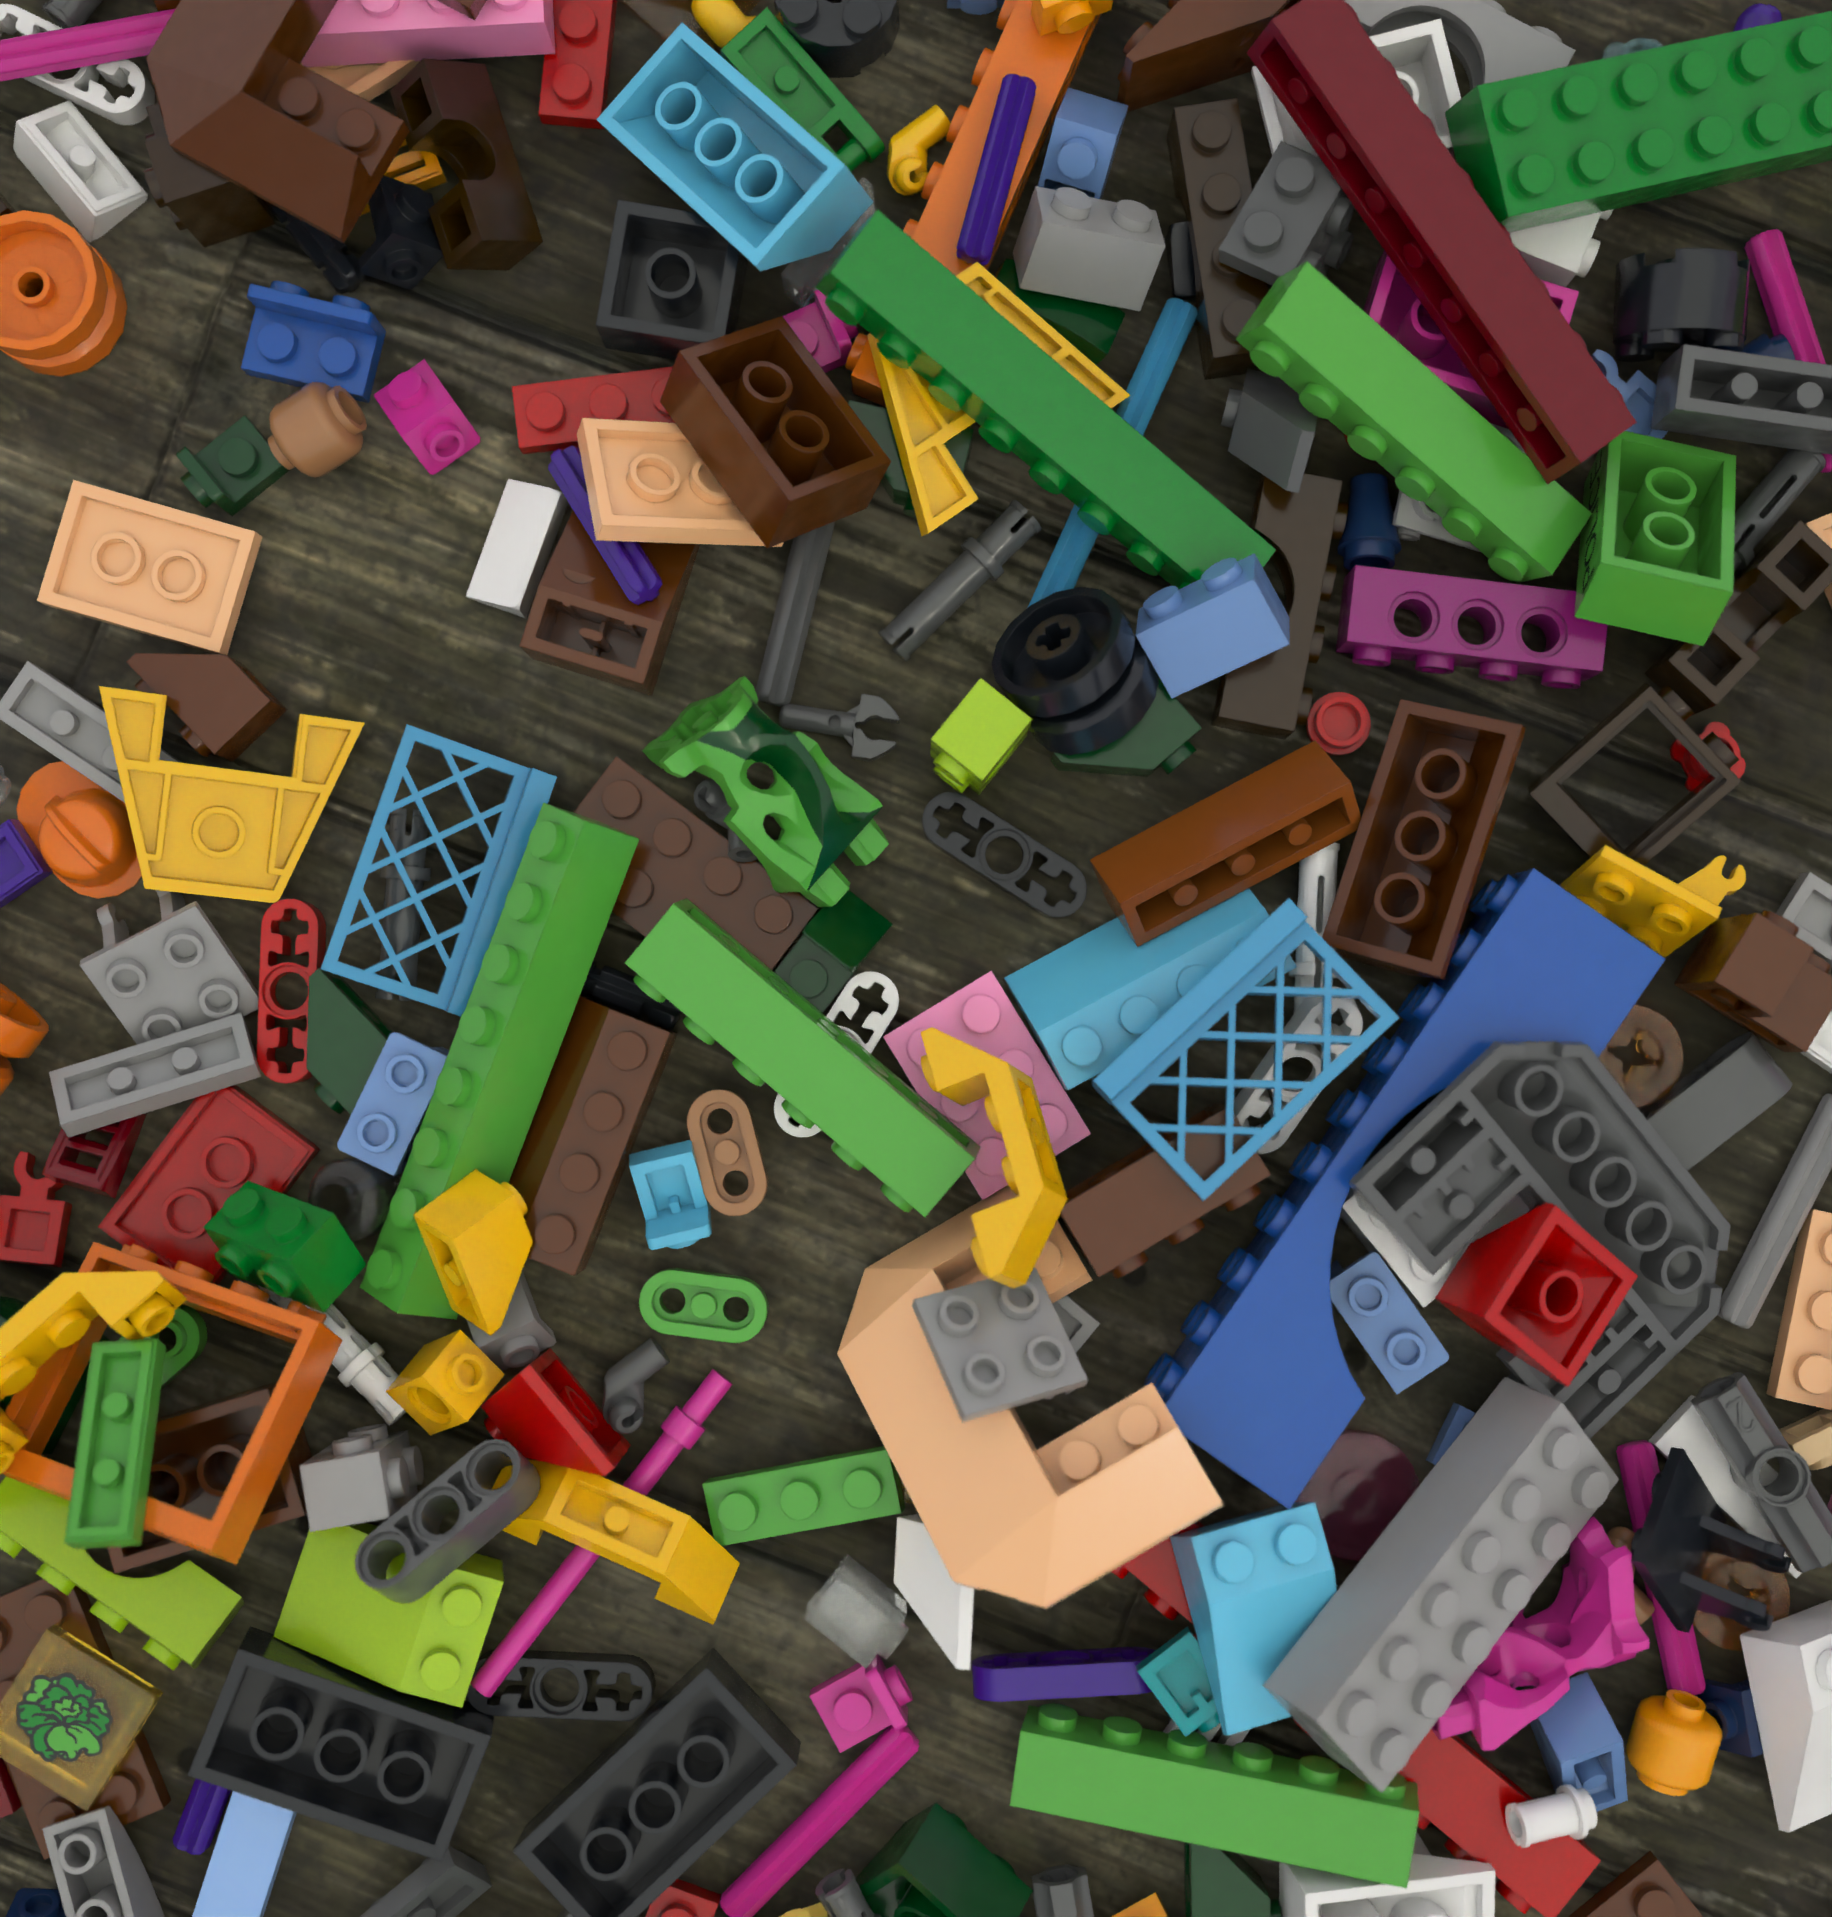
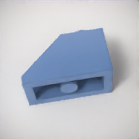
M1588 1672L1569 1678L1570 1690L1548 1711L1530 1722L1555 1793L1560 1785L1570 1784L1576 1789L1584 1788L1592 1797L1598 1812L1628 1801L1624 1746L1622 1737Z

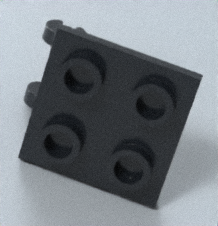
M1671 1447L1663 1471L1658 1472L1653 1480L1651 1490L1652 1503L1644 1526L1639 1528L1634 1534L1631 1545V1562L1678 1631L1690 1632L1697 1610L1735 1620L1750 1629L1758 1631L1770 1630L1774 1616L1765 1614L1767 1605L1713 1584L1701 1577L1710 1552L1751 1562L1764 1570L1774 1573L1788 1572L1792 1559L1784 1556L1786 1548L1727 1525V1519L1685 1450Z

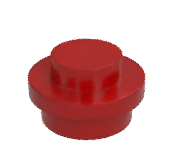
M1332 692L1318 699L1310 708L1306 722V730L1310 741L1316 740L1322 749L1332 756H1343L1356 751L1366 741L1371 727L1370 715L1364 703L1354 695L1345 692Z

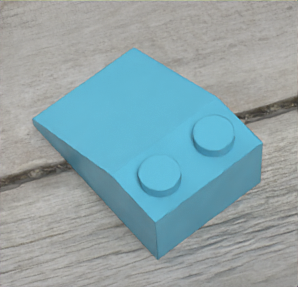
M1294 1502L1290 1510L1283 1505H1278L1170 1536L1223 1735L1229 1736L1292 1717L1263 1685L1337 1591L1334 1566L1316 1503Z

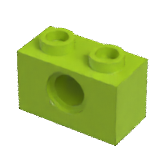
M980 678L931 738L930 756L935 759L933 761L935 764L933 772L961 794L967 787H970L980 795L1026 738L1032 718Z

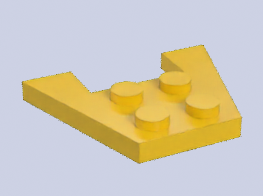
M978 262L956 275L957 278L1107 406L1113 408L1130 396L1129 393ZM869 333L867 335L922 537L979 499L944 444L976 421L963 410L953 411L938 402L928 390L930 383L911 367L903 369L889 361L877 348L879 340Z
M99 686L144 888L267 903L279 901L365 723L298 714L291 777L160 760L167 695Z

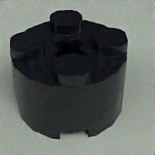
M774 0L776 18L828 78H847L861 74V68L874 63L883 53L886 56L891 51L900 28L899 0H842L841 3H832L831 1L833 0Z
M1680 248L1675 250V258L1661 260L1656 264L1645 266L1646 255L1641 253L1622 259L1616 265L1613 344L1616 346L1615 359L1624 362L1648 361L1654 359L1655 352H1676L1683 344L1735 352L1744 349V341L1747 338L1749 259L1738 261V252L1730 250Z

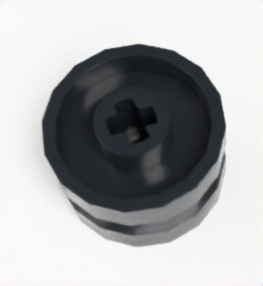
M1086 587L1055 592L1030 605L1009 624L997 642L991 664L996 683L1007 699L1032 718L1029 731L1034 738L1050 752L1066 755L1096 751L1123 737L1142 720L1155 700L1159 682L1156 670L1134 635L1130 621L1117 600L1102 589Z

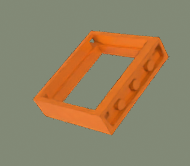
M93 1242L78 1272L157 1271L187 1298L183 1305L295 1344L212 1520L147 1496L144 1530L237 1565L342 1339L324 1325L327 1317L325 1314L311 1310L301 1302L291 1300L287 1308L284 1309L267 1303L270 1295L247 1283L234 1280L230 1289L213 1284L211 1282L214 1276L211 1273L190 1263L177 1261L174 1269H170L156 1264L159 1257L138 1245L132 1244V1246L124 1244L121 1251ZM100 1314L90 1322V1327L82 1338L68 1347L60 1348L37 1369L34 1379L24 1389L13 1395L5 1411L7 1416L29 1441L14 1454L13 1462L2 1474L68 1501L71 1498L74 1468L43 1457L41 1454L90 1360L92 1342L100 1341L108 1325Z

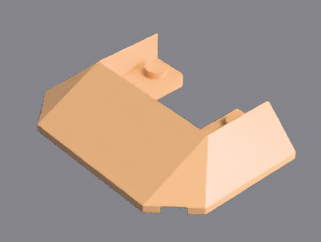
M1007 1185L865 1268L837 1354L952 1580L956 1584L981 1591L982 1589L1015 1598L1026 1604L1047 1609L1223 1506V1503L1153 1383L1143 1387L1038 1450L1014 1407L962 1423L912 1304L914 1299L989 1279L978 1268L972 1253L971 1239L977 1235L971 1214L1018 1197L1019 1194L1016 1195ZM1057 1220L1035 1264V1268L1052 1304L1092 1281L1088 1271Z

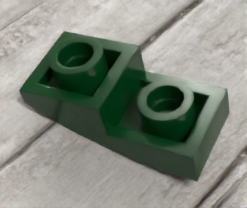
M1006 258L1000 264L994 277L1095 365L1107 356L1124 319L1125 313L1114 306L1021 289L1014 260Z

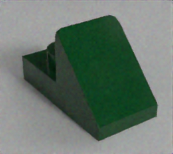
M848 890L836 905L823 907L802 930L803 936L774 972L824 1014L893 924Z

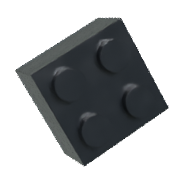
M618 200L596 327L606 349L676 360L680 350L736 332L748 260L696 212Z

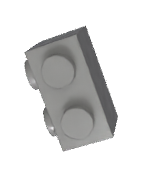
M1035 186L1013 250V257L1021 289L1140 311L1166 245L1156 210H1151L1140 202L1128 199L1118 202L1089 197L1084 192L1071 187H1061L1053 190Z
M386 1424L356 1428L347 1432L348 1437L331 1442L330 1446L299 1465L310 1532L387 1519L418 1494L417 1485H421L424 1479L423 1460L418 1446L410 1447L408 1430L388 1434Z

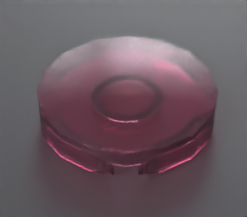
M1347 1429L1339 1436L1295 1502L1316 1503L1330 1554L1339 1559L1361 1561L1419 1487L1420 1483L1413 1465L1397 1445L1374 1432Z

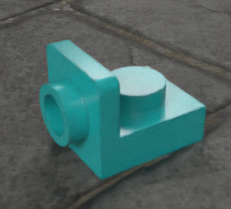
M1188 1627L1135 1666L1139 1675L1185 1737L1197 1728L1201 1733H1205L1220 1724L1199 1643Z

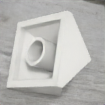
M919 1514L897 1517L894 1584L954 1667L961 1670H970L974 1588L956 1584L952 1580Z

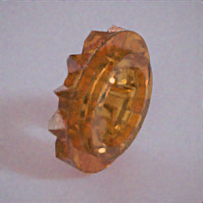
M1634 1005L1598 1059L1633 1103L1640 1107L1652 1104L1670 1092L1680 1077L1684 1055L1681 1039L1671 1022L1653 1009ZM1631 1037H1634V1040L1637 1041L1635 1045L1636 1051L1645 1055L1644 1058L1653 1060L1654 1063L1653 1065L1631 1066L1628 1074H1624L1622 1072L1623 1061L1615 1058L1613 1053L1607 1052V1049L1616 1048V1046H1627Z
M1712 1553L1708 1556L1702 1579L1729 1590L1730 1575L1744 1589H1755L1750 1591V1595L1745 1597L1767 1605L1765 1614L1773 1615V1622L1788 1616L1790 1590L1784 1573L1770 1572L1754 1563L1717 1553ZM1700 1610L1696 1611L1693 1620L1701 1635L1715 1645L1729 1650L1743 1651L1740 1634L1753 1630L1735 1620Z

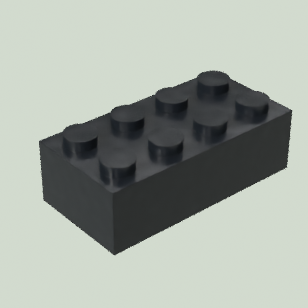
M250 1626L238 1648L188 1776L442 1862L491 1739L494 1716L477 1711L467 1701H464L463 1707L460 1708L396 1691L274 1638V1634Z
M713 1647L526 1824L513 1852L573 1917H637L797 1765L801 1741Z

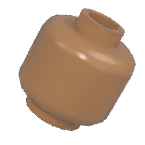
M311 382L272 408L269 415L272 435L268 437V444L275 458L286 469L292 470L296 468L309 477H321L358 455L363 446L362 432L366 430L367 423L358 403L343 387L334 386L332 388L323 382Z

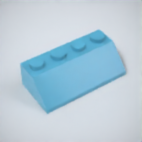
M683 22L680 23L596 119L760 272L830 251L873 203V200L844 163Z
M1250 888L1139 947L1136 946L1118 917L1004 977V980L1064 1090H1070L1100 1074L1265 921L1269 915ZM1291 955L1285 959L1284 974L1297 968ZM1275 969L1257 986H1263L1274 980Z

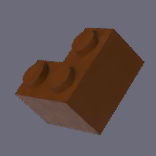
M1763 910L1761 914H1740L1739 916L1720 918L1710 924L1674 983L1678 988L1748 1031L1753 1032L1756 1036L1782 1052H1806L1832 1010V976L1828 974L1832 968L1831 965L1812 953L1815 949L1814 947L1796 937L1799 928L1794 923L1767 910Z

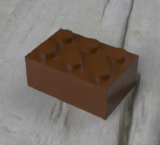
M783 316L679 351L660 403L767 549L867 509L891 460Z
M1213 1103L1186 1119L1185 1125L1225 1126V1105ZM1234 1114L1233 1127H1242ZM1162 1133L1161 1136L1177 1152V1133ZM1185 1134V1161L1203 1181H1206L1224 1164L1225 1135ZM1233 1135V1154L1249 1140L1248 1136ZM1146 1143L1065 1191L1067 1201L1060 1213V1217L1097 1276L1101 1277L1109 1272L1114 1279H1118L1147 1262L1148 1257L1144 1250L1164 1239L1168 1240L1171 1245H1175L1199 1232L1205 1227L1201 1216L1216 1207L1225 1206L1229 1212L1256 1198L1262 1192L1257 1183L1271 1174L1258 1152H1255L1209 1197L1202 1201L1157 1152Z
M278 1381L158 1417L148 1497L212 1520ZM303 1425L253 1531L307 1514L299 1465L312 1456ZM144 1529L141 1545L107 1547L114 1573L194 1550Z

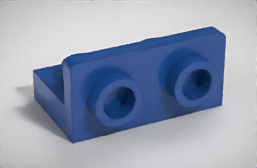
M272 281L270 288L255 284L249 285L247 298L256 308L241 364V369L247 375L301 388L311 382H323L332 388L334 386H341L355 400L369 403L386 330L376 316L370 312L368 304L343 295H334L332 302L311 298L307 290L283 281Z

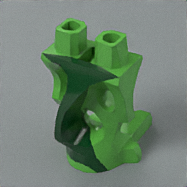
M746 676L738 678L716 695L690 703L662 735L648 743L642 750L643 753L670 775L683 778L692 771H696L712 778L720 786L727 804L731 807L723 822L761 862L776 892H800L817 907H832L836 905L849 890L851 884L833 864L839 855L844 852L856 866H865L876 860L889 845L885 835L873 819L883 807L880 801L835 767L822 752L816 741L800 731L791 733L773 722L757 705L758 697L756 691ZM761 762L768 765L773 771L774 781L768 789H759L750 783L747 778V770L751 764ZM767 815L773 817L781 828L778 840H772L765 832L763 822Z

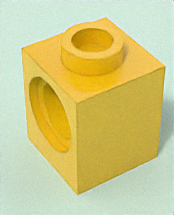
M457 1330L423 1345L386 1392L431 1436L468 1422L505 1374L461 1330Z

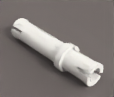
M1333 843L1299 862L1297 906L1308 917L1306 922L1321 937L1323 936L1336 896L1337 860L1340 844ZM1302 943L1296 949L1295 964L1297 968L1289 971V976L1295 977V987L1321 988L1323 982V962ZM1332 973V986H1333V978H1337L1333 973ZM1294 997V1013L1306 997ZM1321 1012L1317 1017H1318V1020H1319L1320 1025H1321V1027H1322V1012Z
M258 1286L262 1291L269 1294L272 1301L281 1308L286 1309L292 1300ZM331 1304L323 1313L327 1316L324 1325L342 1339L332 1361L333 1366L340 1372L338 1379L345 1387L352 1385L390 1426L406 1413L386 1392L399 1375L382 1357L385 1353L382 1347L377 1342L370 1344L356 1331L343 1314ZM306 1306L307 1308H309V1309H311V1310H314V1311L323 1313V1312H321V1311H319V1310H316V1309H314V1308H311V1307H309V1306Z

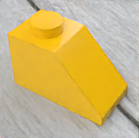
M475 1169L413 1215L451 1309L491 1336L501 1328L533 1240L523 1216L527 1213V1206L520 1193L507 1182L499 1184Z

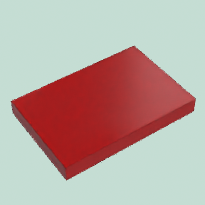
M237 1085L195 1097L99 1224L98 1228L122 1246L124 1244L129 1246L135 1244L153 1252L159 1257L156 1264L174 1269L177 1261H184L202 1268L214 1276L211 1283L218 1285L227 1274V1271L216 1260L215 1253L219 1249L203 1227L223 1207L225 1201L247 1181L286 1195L320 1148Z

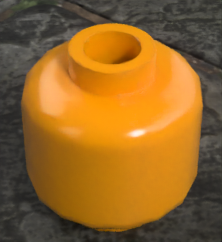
M1672 1689L1668 1690L1666 1695H1653L1641 1700L1637 1707L1625 1753L1631 1766L1637 1770L1636 1775L1644 1785L1657 1792L1671 1796H1683L1688 1793V1790H1696L1707 1785L1710 1780L1722 1739V1730L1716 1719L1705 1711V1703L1697 1696L1682 1690Z

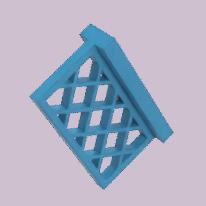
M406 724L320 969L446 1010L448 1013L461 1017L482 966L483 957L488 950L504 908L506 896L518 871L530 833L535 826L543 802L547 804L549 802L557 776L535 768L519 765ZM417 742L441 751L452 776L418 791L406 768L414 743ZM452 755L476 763V765L460 772ZM485 768L512 776L504 802L481 813L463 779ZM403 778L411 795L393 803ZM456 782L473 817L438 832L422 797ZM415 802L431 836L396 852L385 830L390 812ZM499 813L491 836L484 819ZM476 823L488 847L482 863L458 873L442 839ZM380 839H382L390 856L372 864ZM435 843L451 877L417 893L400 859ZM393 862L410 897L375 913L363 887L369 873ZM478 873L470 896L462 880ZM455 884L467 907L461 923L437 934L421 900ZM360 899L368 917L351 924ZM414 903L430 938L395 954L379 920ZM371 923L389 956L365 969L338 961L346 936ZM457 934L450 956H448L441 941ZM435 945L446 967L437 993L411 985L399 961ZM393 964L401 981L375 972Z
M1290 898L1106 1067L1092 1083V1087L1102 1098L1125 1118L1202 1201L1209 1197L1400 1018L1306 922L1308 917ZM1302 943L1323 962L1322 988L1284 987L1285 959ZM1275 969V986H1257ZM1332 973L1348 989L1332 988ZM1246 995L1275 996L1274 1033L1235 1032L1236 1005ZM1284 996L1322 998V1035L1283 1034ZM1332 998L1359 999L1377 1020L1360 1036L1331 1035ZM1227 1014V1032L1209 1031ZM1198 1040L1227 1041L1226 1079L1187 1077V1050ZM1235 1041L1274 1043L1273 1080L1234 1079ZM1283 1043L1321 1044V1073L1311 1082L1282 1081ZM1331 1045H1350L1331 1063ZM1179 1059V1077H1160ZM1150 1085L1178 1086L1177 1124H1150L1135 1109L1131 1102ZM1186 1086L1226 1088L1225 1126L1185 1125ZM1234 1088L1273 1090V1118L1262 1128L1233 1127ZM1282 1090L1301 1091L1282 1108ZM1159 1133H1177V1152ZM1185 1134L1225 1135L1224 1164L1206 1181H1203L1185 1161ZM1233 1135L1253 1136L1233 1154Z

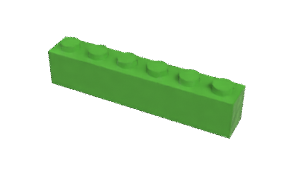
M1309 262L1299 265L1276 279L1235 339L1250 352L1252 362L1260 370L1268 375L1282 379L1299 394V401L1306 410L1319 418L1328 419L1348 436L1347 442L1356 453L1366 459L1378 462L1395 477V484L1401 492L1429 506L1442 517V525L1450 534L1460 540L1473 544L1489 558L1488 564L1490 568L1507 580L1521 583L1553 575L1592 515L1586 507L1555 480L1547 484L1526 454Z
M687 898L672 904L625 962L628 967L637 973L633 981L646 995L659 1003H664L667 999L686 1015L683 1023L692 1034L709 1045H713L715 1041L721 1044L736 1057L732 1064L744 1078L756 1086L762 1087L764 1083H767L785 1099L781 1105L795 1121L809 1129L814 1124L834 1140L831 1144L834 1153L847 1165L858 1171L865 1166L884 1182L880 1187L881 1191L901 1210L909 1213L914 1208L922 1216L926 1217L976 1159L980 1150V1146Z
M1055 1703L1044 1704L1040 1707L1029 1705L1020 1730L1010 1806L1402 1888H1407L1419 1817L1417 1783L1406 1781L1398 1773L1383 1793H1381L1348 1769L1340 1768L1336 1762L1325 1757L1308 1755L1299 1760L1274 1755L1270 1749L1256 1743L1241 1742L1235 1744V1746L1207 1741L1205 1736L1195 1731L1185 1737L1180 1729L1172 1730L1169 1733L1145 1729L1137 1721L1126 1717L1111 1716L1100 1720L1080 1716L1073 1708Z

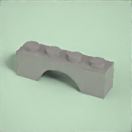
M1344 0L1355 10L1361 26L1369 37L1441 19L1448 48L1458 57L1465 68L1470 91L1477 85L1566 67L1576 51L1563 44L1561 38L1550 29L1541 26L1531 27L1508 15L1506 10L1494 0Z

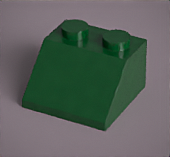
M937 1802L906 1821L856 1877V1881L868 1906L872 1909L873 1913L879 1914L882 1917H1019L1033 1892L1016 1875L1013 1867L1005 1859L992 1854L968 1832L965 1823L957 1815L944 1810Z

